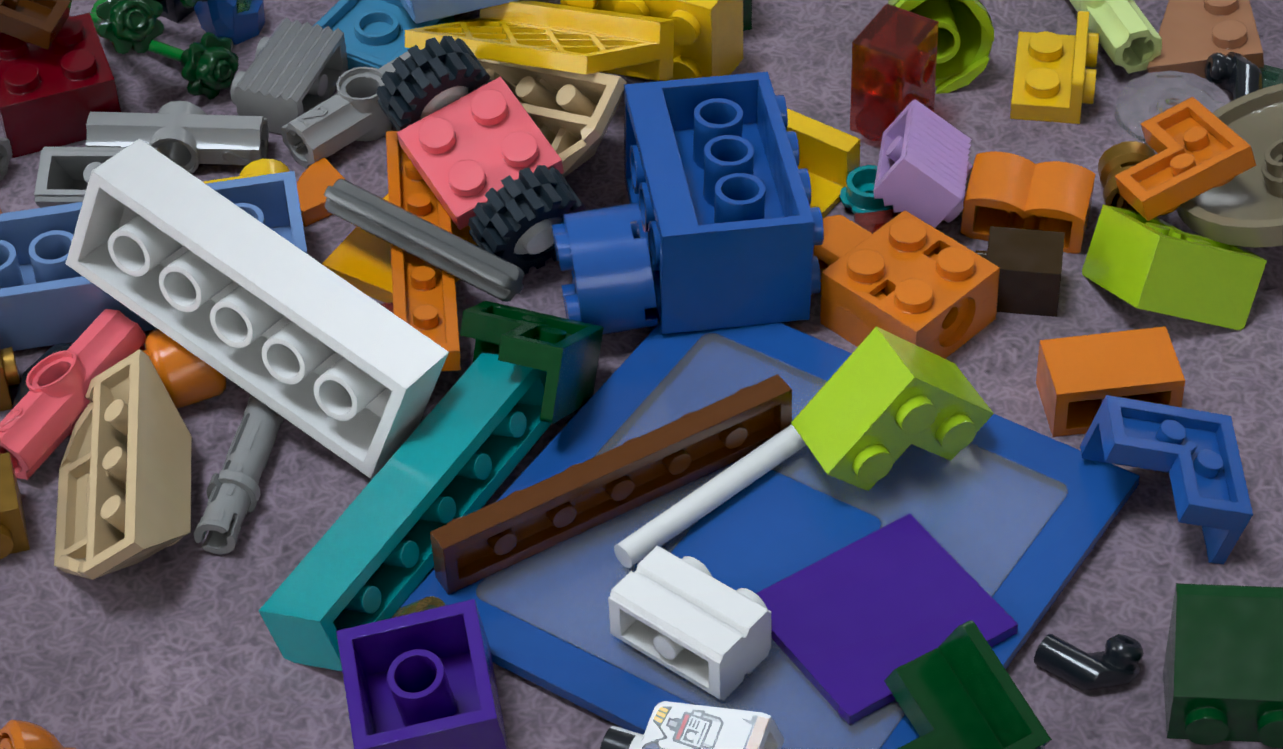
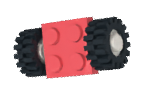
M443 36L439 44L434 37L426 40L425 48L422 50L417 45L408 49L411 56L405 61L398 57L392 63L396 70L394 72L385 71L381 80L384 85L377 88V95L380 98L377 101L398 131L397 135L400 146L459 230L469 225L471 228L469 230L470 236L478 247L520 267L524 275L528 274L533 266L536 269L544 267L545 261L551 257L554 262L557 261L552 225L564 223L563 214L586 211V207L562 176L564 173L562 159L500 76L491 81L490 75L463 40L457 38L455 41L452 36Z

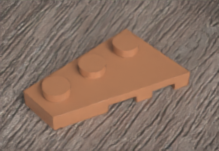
M1249 0L1168 1L1158 33L1162 38L1161 55L1154 58L1148 64V83L1205 79L1206 61L1210 55L1216 52L1227 55L1229 52L1239 53L1257 65L1261 71H1264L1263 49Z

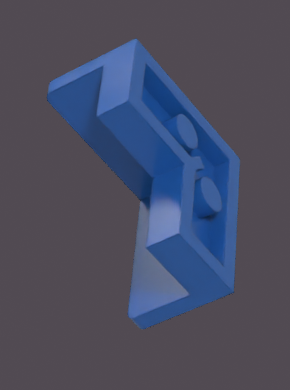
M1109 395L1105 396L1080 444L1082 458L1169 473L1178 521L1180 523L1202 526L1209 563L1224 564L1253 516L1231 416Z

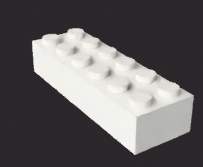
M140 138L91 171L65 264L360 472L372 478L419 426L449 351Z

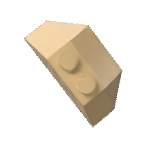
M477 58L490 75L491 81L500 76L562 159L564 170L562 176L564 178L595 155L621 102L624 84H627L621 76L600 72L586 75Z
M140 349L91 379L85 398L90 402L74 426L59 468L54 566L68 574L93 580L140 563L165 547L176 544L182 537L191 533L192 436L152 361Z

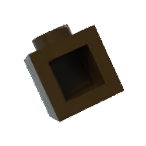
M990 226L988 250H975V253L1000 267L997 312L1057 317L1065 232Z

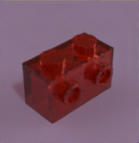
M886 4L852 42L851 131L862 134L869 140L882 142L883 132L912 100L916 99L934 112L938 21Z

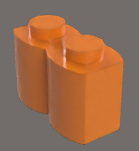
M990 151L978 153L974 160L963 202L961 233L971 239L989 241L990 226L1065 232L1063 252L1081 253L1096 174L1085 167L1068 162L1048 161L1035 164L1029 159L1007 152Z

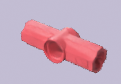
M105 309L67 350L47 356L38 362L28 373L25 382L30 391L0 422V454L10 453L16 478L28 480L67 436H71L76 422L90 402L85 398L91 379L137 350H145L144 343L147 336L138 323L127 318L120 310Z

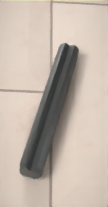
M338 179L333 186L326 188L324 196L327 198L324 207L329 213L501 301L509 302L516 294H520L523 290L524 284L522 280L524 272L520 267L345 179Z

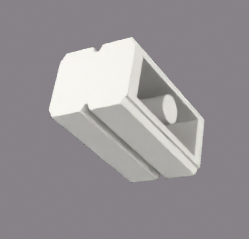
M656 546L637 565L635 572L630 571L611 590L608 597L610 634L720 700L724 701L743 682L745 674H750L769 654L771 648V611L767 609L763 600L749 589L739 588L734 590L713 578L706 566L693 557L685 556L680 559L667 550Z

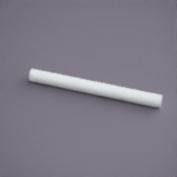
M792 424L616 544L614 546V553L618 561L624 567L631 568L644 559L656 546L661 547L801 450L806 446V443Z

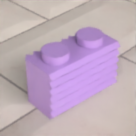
M916 99L912 100L883 132L874 185V198H883L884 206L893 205L894 213L906 210L934 228L942 220H945L947 223L953 221L964 208L966 179L972 169V163L968 161L969 148L971 146L969 143L972 139Z

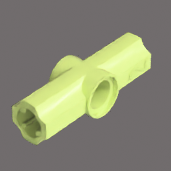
M1069 0L1077 12H1089L1088 32L1099 33L1098 43L1101 44L1113 63L1124 67L1128 74L1146 70L1149 62L1161 55L1162 38L1134 0Z

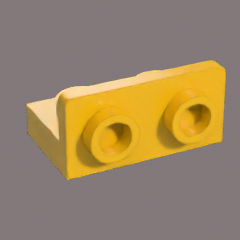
M1078 11L1076 35L1055 34L1046 31L1038 33L1019 31L1010 119L1080 124L1082 103H1094L1096 69H1085V67L1096 68L1099 33L1088 32V11Z

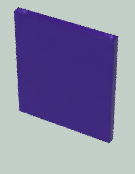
M910 513L756 593L763 600L767 609L771 611L772 640L848 725L895 701V697L884 680L894 669L938 648L959 625L972 620L990 647L1017 634L1018 623L982 588Z

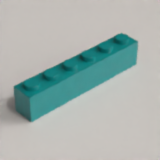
M481 353L259 609V613L283 658L298 664L342 671L336 631L392 618L434 567L430 532L446 525L453 519L464 517L481 509L551 425V423L540 421L547 371L499 361V354Z

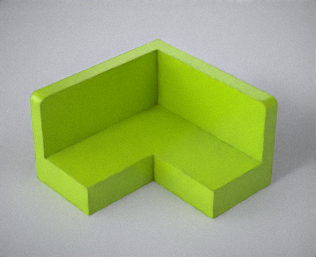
M1103 204L1082 268V275L1137 309L1229 329L1242 330L1246 325L1267 260L1241 246L1228 245L1204 236L1183 232L1157 217L1147 221L1139 212Z

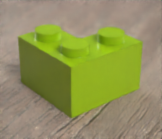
M876 326L794 418L791 424L827 475L869 491L878 480L889 473L895 461L911 444L951 461L960 450L967 447L973 441L976 433L994 413L955 363Z

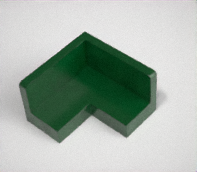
M483 301L463 311L460 336L476 339L472 364L481 353L499 354V361L547 371L540 421L554 424L584 406L593 396L604 327L490 301Z
M972 620L959 625L938 648L894 669L884 680L920 736L897 749H1042L1052 740Z

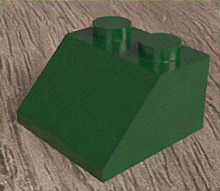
M1176 583L1163 668L1167 738L1189 739L1191 742L1199 745H1213L1222 741L1261 742L1268 747L1283 748V587Z

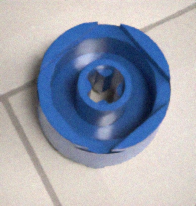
M638 203L563 214L564 223L552 225L557 261H559L560 270H571L573 282L561 285L566 318L604 327L603 335L658 325V318L653 310L654 307H657L647 240L646 237L640 238L638 222L630 224V222L642 220Z

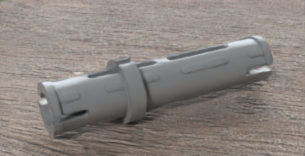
M252 395L248 399L244 416L233 438L223 468L219 474L216 472L211 477L206 490L208 498L207 507L194 532V539L199 543L204 540L209 530L201 548L213 554L222 555L234 550L245 515H247L248 511L251 513L255 509L261 495L258 486L263 469H265L279 428L284 420V417L274 412V410Z

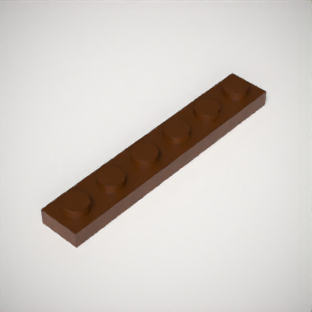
M776 374L757 384L744 387L735 394L702 409L689 412L681 418L647 434L632 438L622 445L592 459L572 465L565 471L528 488L515 491L506 498L473 513L453 519L446 525L430 532L437 580L449 595L740 460L791 425L792 389Z

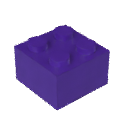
M475 599L336 631L354 749H509L489 642Z

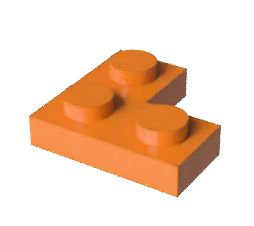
M1191 97L1140 123L1146 143L1157 154L1120 172L1114 177L1120 195L1147 221H1150L1159 215L1175 211L1181 204L1212 188L1229 183L1235 176L1255 167L1256 162L1251 145L1198 100Z

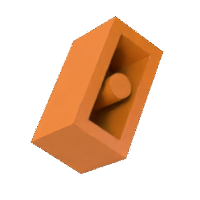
M1166 326L1045 339L1039 342L1036 385L1052 437L1087 433L1106 395L1182 408L1185 378Z

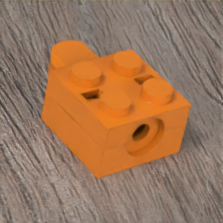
M906 210L873 234L843 215L823 218V244L814 245L813 256L818 258L821 273L820 323L856 347L877 326L946 359L996 319L1000 267Z

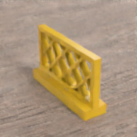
M518 0L480 9V18L405 30V48L417 45L422 50L425 48V42L428 39L435 37L440 44L443 36H452L455 41L457 38L463 40L476 58L586 75L604 72L658 81L673 78V19Z

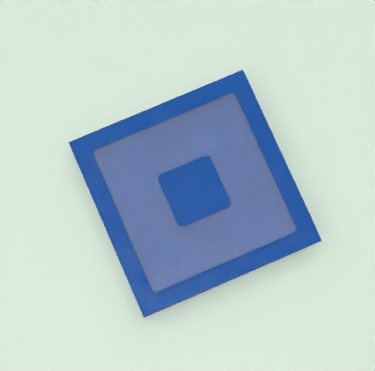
M782 323L661 334L658 324L497 501L506 498L515 491L523 490L559 474L572 465L592 459L622 445L632 438L647 434L681 418L689 412L702 409L735 394L744 387L757 384L776 374L792 389L793 421L852 353ZM993 414L976 433L973 441L967 447L960 450L951 461L911 444L895 461L889 473L878 480L869 491L827 475L806 445L662 545L661 548L680 559L690 556L699 560L706 566L713 578L734 590L746 588L757 593L910 513L1018 623L1017 634L991 647L1004 668L1007 669L1138 487L1140 476L1111 463L1083 459L1081 450ZM735 462L449 595L437 580L434 569L399 608L400 616L475 599L489 642L493 663L626 730L643 735L654 707L660 702L668 701L761 712L771 715L784 738L781 749H897L920 737L897 700L848 725L772 638L768 656L750 674L746 673L743 682L723 701L610 634L608 597L611 590L630 571L635 572L637 565L641 562L639 561L631 568L624 567L614 553V546Z

